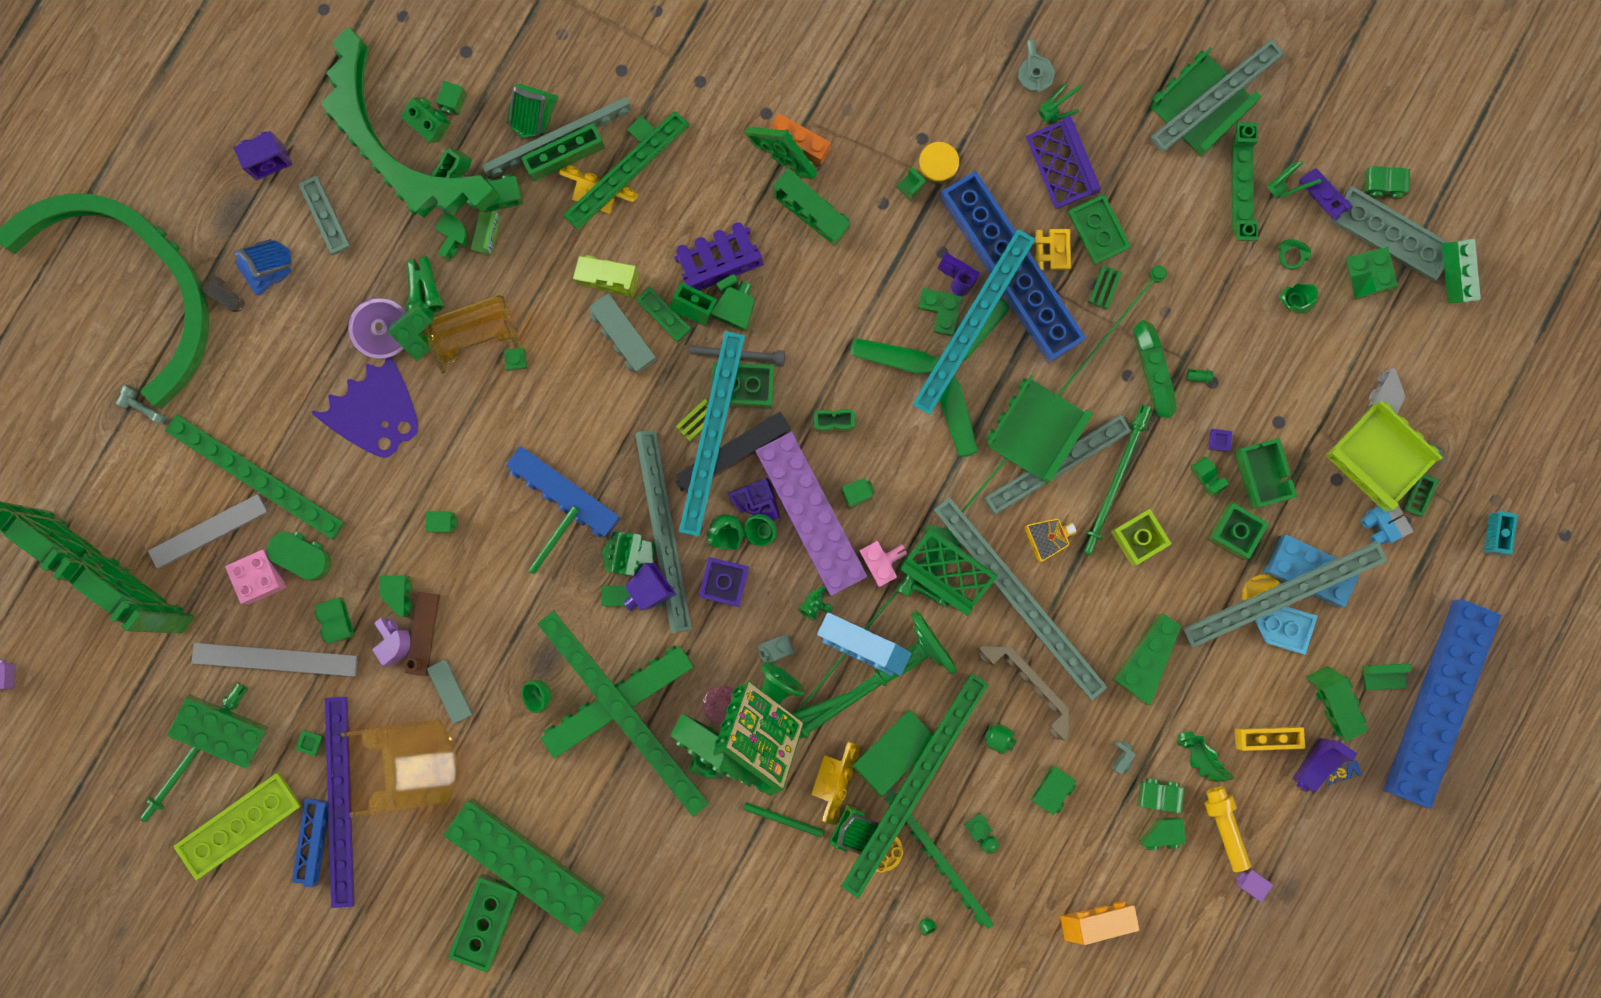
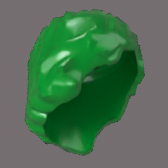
M729 514L717 516L712 520L710 529L707 532L706 540L708 546L719 548L720 550L739 549L741 541L745 537L743 526L735 516Z

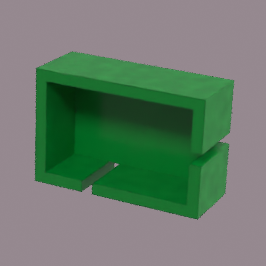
M1280 438L1234 451L1251 510L1297 497L1293 480L1285 482L1281 480L1290 476L1291 473Z

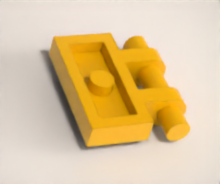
M1050 229L1049 237H1043V230H1035V242L1033 245L1035 246L1036 255L1034 259L1041 270H1044V263H1049L1050 270H1070V229ZM1043 245H1049V255H1044Z

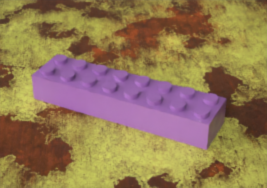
M790 432L755 450L830 597L866 579L867 575L793 433Z

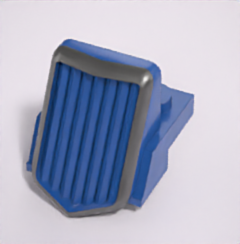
M269 239L252 246L241 248L235 253L238 258L235 264L255 295H262L274 283H280L292 272L290 269L292 266L291 250L277 240Z

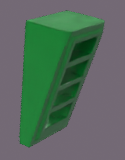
M1424 474L1409 490L1403 510L1424 517L1439 479ZM1421 481H1427L1428 485L1421 484ZM1418 488L1425 489V494L1419 492ZM1415 495L1423 497V500L1414 499ZM1412 502L1421 505L1420 509L1412 507Z

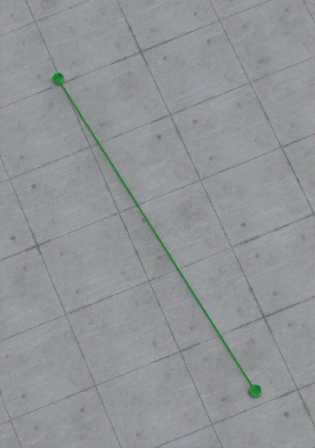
M1157 265L1151 269L1149 273L1151 281L1057 394L1058 396L1068 387L1153 282L1160 283L1166 278L1167 271L1163 266ZM1004 458V460L999 464V466L994 470L990 477L980 487V489L971 498L967 505L962 509V513L966 511L970 504L975 500V498L980 494L984 487L989 483V481L994 477L998 470L1003 466V464L1007 461L1006 458ZM925 556L920 560L919 563L924 562ZM895 591L892 594L888 601L883 605V607L878 611L874 618L864 628L865 630H868V628L873 624L877 617L887 607V605L898 593L897 591ZM844 653L841 656V658L836 662V664L822 679V681L808 696V698L804 701V703L799 707L798 710L803 709V707L813 697V695L822 686L826 679L831 675V673L836 669L840 662L845 658V656L847 655L846 653Z

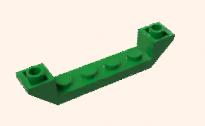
M1237 122L1231 149L1232 229L1237 241H1258V221H1254L1253 147L1258 143V123Z

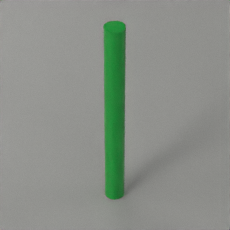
M572 506L528 569L529 572L536 574L580 511L577 506Z
M747 802L745 804L744 811L820 838L823 836V829Z

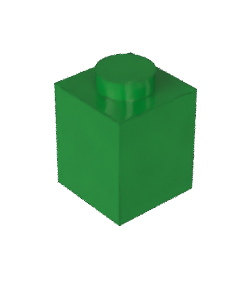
M443 81L436 104L444 114L452 115L453 113L459 115L467 93L462 86Z
M426 511V532L455 533V529L458 527V517L455 516L454 512Z

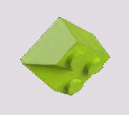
M1151 509L1142 512L1111 531L1131 566L1140 564L1172 544Z

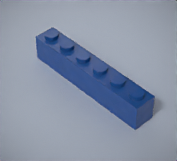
M522 446L518 448L506 465L510 468L509 473L517 479L523 477L527 480L525 485L534 491L537 488L543 492L541 496L549 502L555 500L559 503L558 508L567 514L573 505L577 506L580 511L574 520L583 526L587 523L592 527L591 532L599 538L602 535L608 538L621 520V517Z

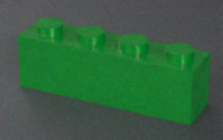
M593 123L521 158L530 177L535 182L605 149V146Z

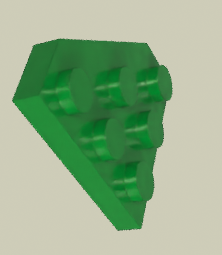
M748 127L744 132L760 151L764 149L772 154L771 158L781 165H787L795 169L794 173L800 178L814 179L818 173L813 167V163L807 159L803 149L796 144L793 135L789 131Z

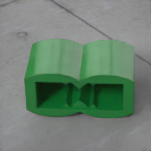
M447 149L441 156L439 166L435 168L431 176L462 178V175L470 168L472 158L462 151Z
M1371 166L1365 171L1364 193L1370 195V197L1381 198L1385 195L1390 196V199L1398 200L1409 193L1410 169Z
M840 409L835 412L831 410H818L814 412V431L828 433L833 430L850 432L855 429V411Z
M338 597L316 605L314 614L316 620L321 623L322 630H320V635L324 642L335 644L355 637L344 598Z
M1147 778L1146 782L1140 781L1137 806L1182 813L1185 788L1179 787L1180 783L1167 781V785L1159 784L1158 779Z

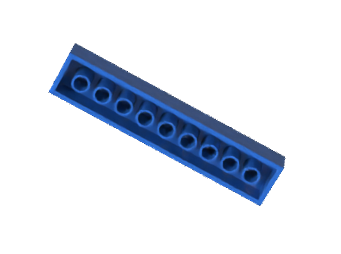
M975 170L943 190L940 199L988 273L991 274L1016 231ZM1028 252L1003 295L1047 363L1050 364L1082 344L1086 337L1031 253Z
M1464 599L1452 601L1385 783L1384 792L1428 809L1432 808L1500 622L1501 614Z

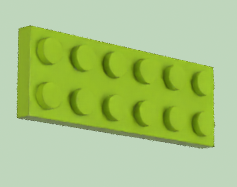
M278 772L173 847L197 881L301 808L302 805L280 772Z

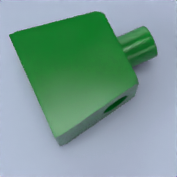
M741 281L738 290L728 287L712 310V318L747 333L755 304V298L749 296L752 285Z

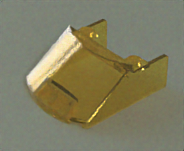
M439 719L341 733V737L361 734L363 745L371 750L382 749L386 790L371 795L369 808L350 812V817L393 812L449 801L456 780V755L451 737Z

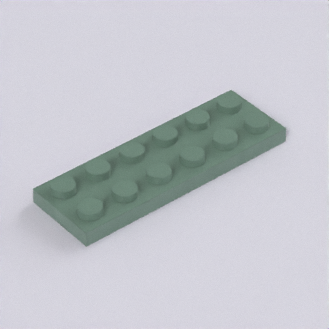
M1350 186L1344 198L1351 203L1352 209L1342 213L1341 217L1336 221L1331 218L1330 222L1376 249L1388 247L1391 258L1433 282L1437 281L1444 269L1442 243H1447L1448 241L1355 187Z

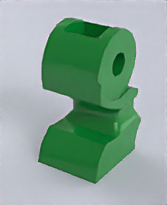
M1204 456L1200 461L1191 465L1192 472L1200 480V484L1205 487V492L1210 498L1229 485L1225 478H1218L1216 466L1207 457Z

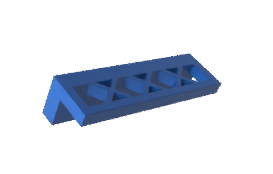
M309 798L304 800L292 882L302 883L304 887H314L319 882L329 818L328 801ZM310 804H316L314 818L309 813ZM312 823L313 829L310 839L306 834V827ZM309 844L308 859H306L302 851ZM306 865L305 878H298L300 868Z

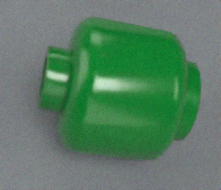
M999 723L995 726L991 725L984 738L987 741V747L999 754H1005L1008 750L1012 751L1017 742L1014 739V731Z

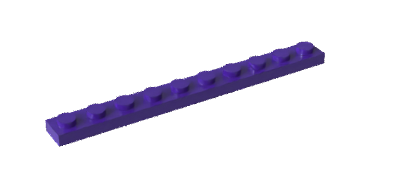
M348 697L325 698L331 908L353 907L355 903Z

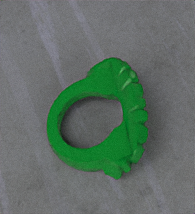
M1283 240L1277 247L1280 252L1279 261L1287 269H1297L1311 257L1309 246L1298 240ZM1291 247H1296L1300 250L1301 258L1296 265H1289L1284 259L1285 253Z

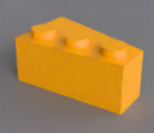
M1126 901L1115 902L1113 906H1099L1092 910L1060 915L1064 940L1081 945L1140 931L1135 905L1126 904Z

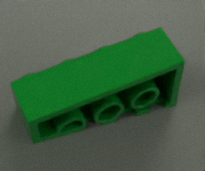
M789 168L773 185V198L834 247L850 229L851 223L849 218L843 213L839 214L832 204L820 197Z
M1159 614L1112 681L1143 704L1151 705L1181 625L1166 614Z

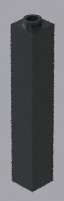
M778 412L719 449L713 478L755 454V450L791 432V428L782 413ZM694 464L676 474L678 480L675 482L681 492L685 490L688 494Z

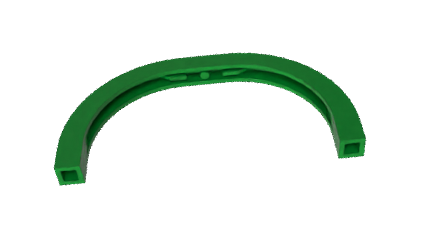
M77 193L53 196L36 202L18 212L0 227V244L14 254L41 231L59 221L79 216H101L129 226L172 271L179 284L184 301L185 320L182 337L176 352L166 367L140 391L153 406L162 409L186 386L194 375L205 352L209 334V308L206 294L194 268L178 251L181 249L180 246L172 239L169 241L165 237L167 233L159 225L155 227L149 220L130 207L116 200L94 194Z

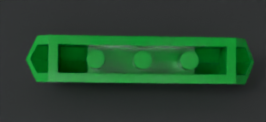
M1142 320L1133 328V335L1154 411L1159 417L1171 418L1177 412V406L1162 345L1154 325Z

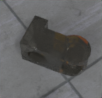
M214 275L202 291L233 312L241 311L245 306L244 299L235 292L226 290L224 287L227 283Z

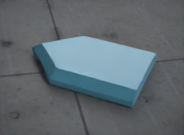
M1286 606L1256 619L1255 622L1267 644L1306 655L1318 616Z

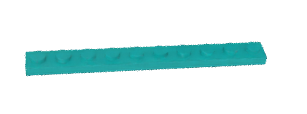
M1017 229L913 402V406L931 415L1034 244L1035 238Z
M727 331L724 333L679 532L700 536L745 335Z

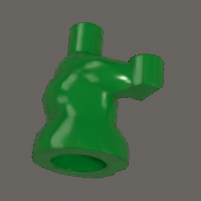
M820 586L818 590L814 589V591L810 592L803 604L798 607L799 613L812 621L816 619L819 609L825 613H830L833 607L828 603L824 604L822 600L827 589Z
M701 756L698 758L693 757L689 772L699 774L707 779H715V777L722 779L725 772L722 775L712 769V764L709 766L699 760Z

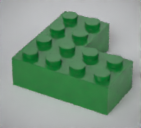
M681 715L670 735L677 740L675 744L683 749L689 748L687 752L697 758L701 756L699 760L709 766L712 764V769L722 775L724 772H727L726 776L737 781L740 778L739 781L749 787L753 784V788L764 793L766 783L724 752L716 756L713 755L715 741L719 737V732L687 715Z

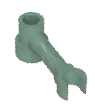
M123 384L120 389L121 394L116 401L117 405L126 409L128 406H131L148 416L152 421L158 424L165 423L166 416L138 402L135 398L139 391Z

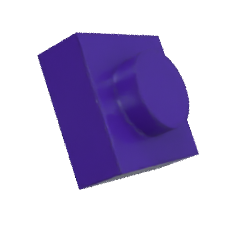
M1211 429L1208 450L1230 452L1233 431Z

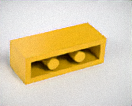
M1235 728L1236 749L1242 751L1305 749L1304 728Z

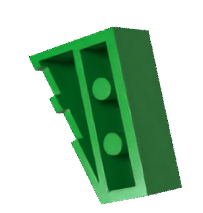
M1329 666L1306 676L1308 682L1315 684L1318 693L1315 695L1318 700H1323L1326 708L1324 713L1336 736L1347 742L1368 731L1365 725L1367 723L1366 718L1358 708L1360 705L1359 700L1351 690L1353 685L1347 676L1344 677Z

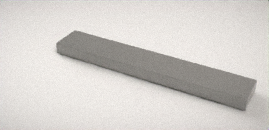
M257 494L148 550L156 569H161L269 512L261 496Z

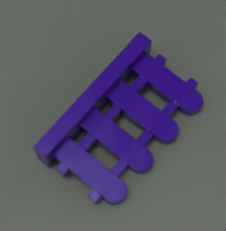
M737 222L733 224V233L726 236L724 231L717 230L713 235L715 241L707 243L705 238H697L695 241L696 248L690 251L686 245L678 246L676 250L678 255L675 256V260L677 263L681 262L685 271L682 274L685 284L701 291L733 274L738 276L763 266L762 256L756 244L752 246L749 240V227L744 228L742 223ZM736 239L740 251L733 253L729 242ZM718 247L722 258L715 261L710 249ZM699 254L703 266L696 268L692 257Z

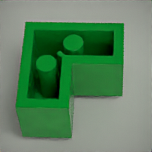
M419 300L395 320L388 330V333L416 362L432 350L434 343L425 333L424 329L433 322L435 314L422 300Z

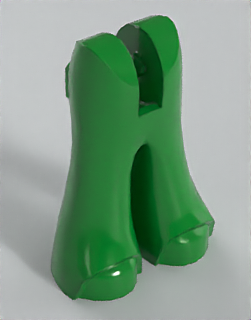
M428 256L419 258L420 270L415 259L407 260L409 295L405 311L409 310L419 300L424 302L421 283L424 286V303L433 313L442 311L444 303L437 290Z

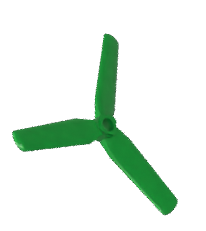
M1000 298L963 362L969 358L1009 312L1010 308L1004 299ZM856 338L851 345L852 356L917 374L931 373L941 357L935 358L921 350ZM954 376L939 402L958 455L960 457H967L975 454L978 448L962 387Z

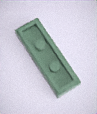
M447 659L427 668L452 723L455 724L473 715Z

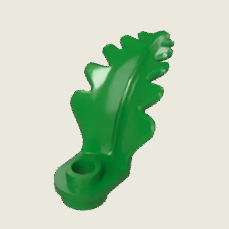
M1192 731L1183 732L1177 736V745L1183 748H1190V765L1194 769L1200 768L1199 775L1201 777L1208 775V781L1215 779L1217 783L1221 780L1225 782L1234 779L1232 773L1222 768L1224 764L1216 760L1218 757L1217 752L1206 743L1203 736H1195Z

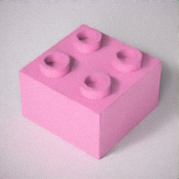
M260 550L225 566L240 604L250 605L286 588L278 566L269 560L267 550Z

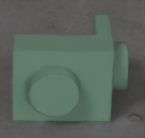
M787 634L758 645L759 655L764 662H773L794 653Z
M1115 741L1114 745L1123 752L1111 769L1122 775L1123 772L1127 773L1133 765L1131 761L1136 754L1132 752L1133 747L1125 741H1122V743Z

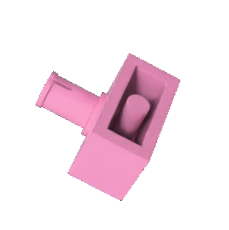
M876 541L859 551L878 588L897 578L892 564L908 556L906 551L898 554V552L905 549L902 544L886 553L883 552L880 544Z

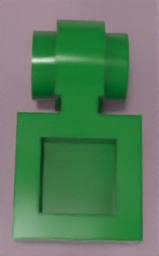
M982 813L977 814L964 823V826L975 842L982 838L983 843L980 846L986 855L989 853L992 855L998 850L1000 844L994 835L991 837L987 836L993 830Z

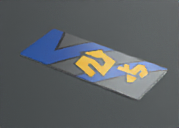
M1352 761L1339 766L1326 779L1327 784L1332 785L1361 776L1362 773L1358 761Z

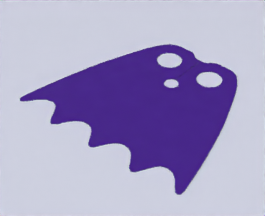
M392 356L386 358L384 365L381 367L366 364V378L363 381L357 382L348 379V392L346 395L341 397L332 394L328 395L330 404L328 411H312L315 417L346 440L373 455L383 458L391 456L397 451L398 445L401 442L409 441L418 432L417 417L410 395ZM383 421L389 423L388 428L382 427ZM402 421L408 422L411 427L410 431L406 434L398 431V425ZM383 437L391 441V446L387 450H382L378 446L379 440Z

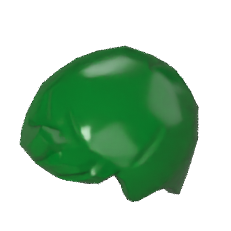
M1296 283L1293 287L1283 289L1279 298L1288 310L1298 314H1305L1310 312L1316 305L1318 290L1314 284Z

